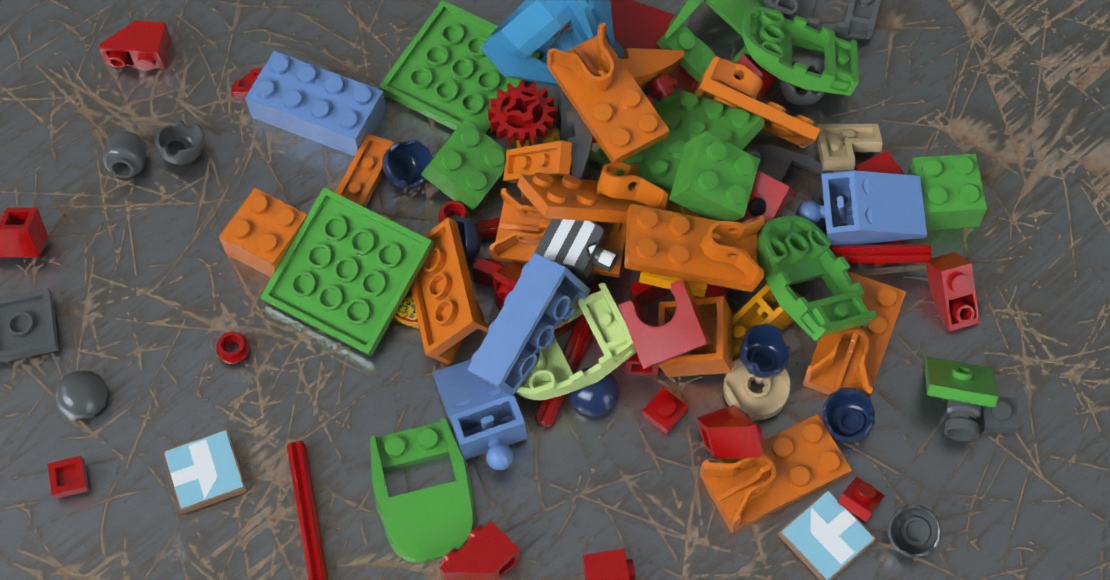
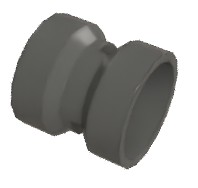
M948 400L946 411L950 419L945 422L944 434L951 439L959 441L977 439L979 436V425L976 421L981 415L982 405Z

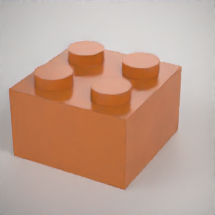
M254 187L222 231L219 239L226 255L272 277L308 214Z
M723 296L695 299L712 343L658 364L667 377L732 373V310ZM676 300L658 302V326H663L671 321L677 307Z

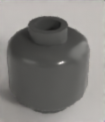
M131 132L115 133L106 142L103 164L108 171L117 177L127 178L140 173L144 166L146 144L143 139Z

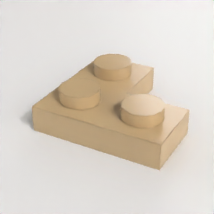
M816 124V127L820 129L816 140L823 171L840 172L843 170H854V152L869 153L881 152L883 141L878 124Z

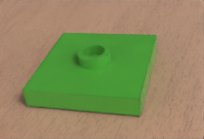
M927 356L924 367L928 396L992 408L996 407L998 392L993 368Z

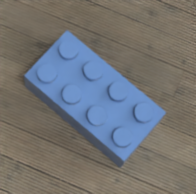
M277 51L272 52L245 97L251 118L355 156L366 134H374L387 111L382 90Z

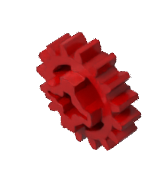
M523 81L519 82L518 88H514L510 83L507 84V92L498 89L497 99H490V109H488L490 128L492 131L497 130V138L500 140L507 136L508 145H512L515 140H519L521 147L525 146L526 140H530L534 145L537 144V136L546 139L548 137L547 129L554 128V119H556L553 97H547V90L543 88L540 91H536V83H532L529 88H526Z

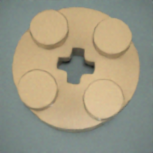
M738 358L732 363V373H727L723 385L724 397L729 406L735 405L740 411L747 413L752 421L768 419L777 415L787 403L790 377L786 369L776 377L767 379L755 377L747 371L741 359ZM750 382L763 383L765 386L762 389V393L750 391Z

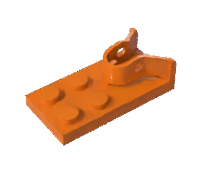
M603 22L598 25L597 36L567 51L555 48L549 49L547 51V68L611 163L624 161L668 138L670 130L605 38L606 24Z
M717 56L712 59L694 95L698 98L702 96L711 99L713 102H721L732 109H743L762 117L765 125L762 130L805 149L816 140L820 129L813 126L815 123L813 120L802 115H797L795 118L786 114V109L779 104L773 102L764 104L756 100L763 81L754 72L744 65L736 64ZM734 75L738 76L740 80H737Z
M621 161L604 165L599 180H580L572 175H564L563 178L551 177L545 173H535L534 175L521 174L517 184L518 188L543 217L552 219L627 223V210L631 204L664 210L668 199V193L664 189L638 176L640 165L635 161L634 163ZM623 169L620 176L615 175L617 170Z
M502 188L501 196L504 203L496 241L489 246V252L498 261H514L519 264H526L535 252L552 218H544L529 199L512 197L507 188ZM593 221L606 232L607 242L604 248L617 253L618 259L611 272L594 266L590 274L620 278L625 256L626 223Z
M631 204L627 210L624 268L753 292L764 278V270L757 264V233L764 225V216L760 215L757 220L742 224Z
M448 217L424 235V237L432 240L435 245L411 286L425 355L445 364L454 362L461 343L466 336L476 329L488 333L490 324L484 322V315L475 299L458 224L455 220Z
M847 271L854 284L860 283L865 292L861 300L869 311L875 310L877 317L864 328L858 326L823 336L817 343L804 378L803 386L828 395L840 388H856L870 398L906 291Z
M816 414L765 439L761 443L763 456L758 458H725L717 463L709 462L707 459L701 464L699 476L731 533H734L851 475L852 469L821 418Z

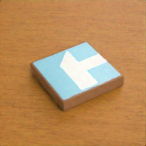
M228 429L162 451L182 515L248 492Z
M829 489L778 532V537L819 580H833L873 545L877 539L849 510L837 503L839 499Z

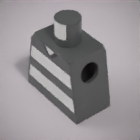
M552 219L534 252L566 267L576 277L582 279L589 277L594 266L611 272L618 259L617 253L604 248L607 242L605 230L593 221Z

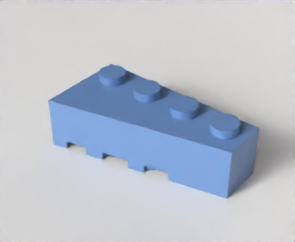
M533 253L531 259L523 266L521 276L515 287L507 294L499 315L490 324L488 334L483 343L474 352L471 364L467 370L486 383L513 396L537 364L536 354L538 351L546 347L549 348L555 339L554 330L561 320L568 322L575 313L574 309L571 308L579 297L585 299L591 290L566 267L537 253Z

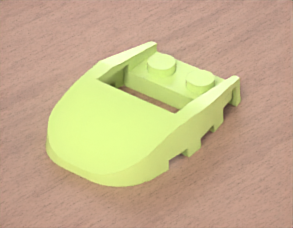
M605 282L598 284L600 291L587 295L585 299L579 297L571 307L575 313L569 321L561 320L556 327L557 329L584 315L604 356L598 359L599 363L585 372L581 370L573 374L555 338L549 348L546 347L538 351L536 354L537 364L515 392L516 394L531 400H547L574 392L599 382L637 352L627 325Z

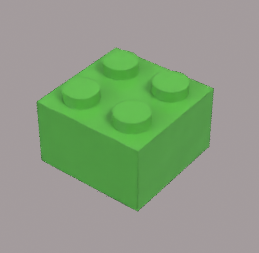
M465 117L422 171L421 175L453 201H458L466 206L470 213L480 204L504 172L506 149Z
M705 131L686 142L669 200L707 219L735 222L745 216L760 159Z
M976 153L914 157L907 175L920 176L926 230L979 227L987 206Z

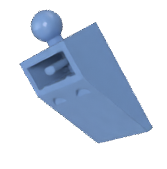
M855 170L821 174L824 205L807 200L802 202L796 210V216L806 218L814 224H817L821 218L826 219L827 237L831 241L830 245H862L927 238L920 176Z
M471 359L432 372L464 461L487 453L486 460L492 469L498 471L507 469L513 462V452L508 445L527 439L525 421L515 396L503 392L469 372L467 369L471 364Z

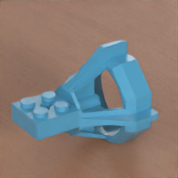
M525 0L491 33L481 47L482 52L504 77L559 86V84L547 68V51L551 48L567 51L597 36L598 25L603 22L606 24L605 38L619 58L624 53L623 48L614 38L610 0ZM569 22V24L571 25L569 28H567L557 38L553 37V35H555ZM538 50L544 57L538 60L530 55ZM648 87L642 88L643 93L649 96L650 90Z

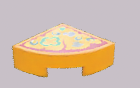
M413 296L403 300L393 320L418 329L419 323Z

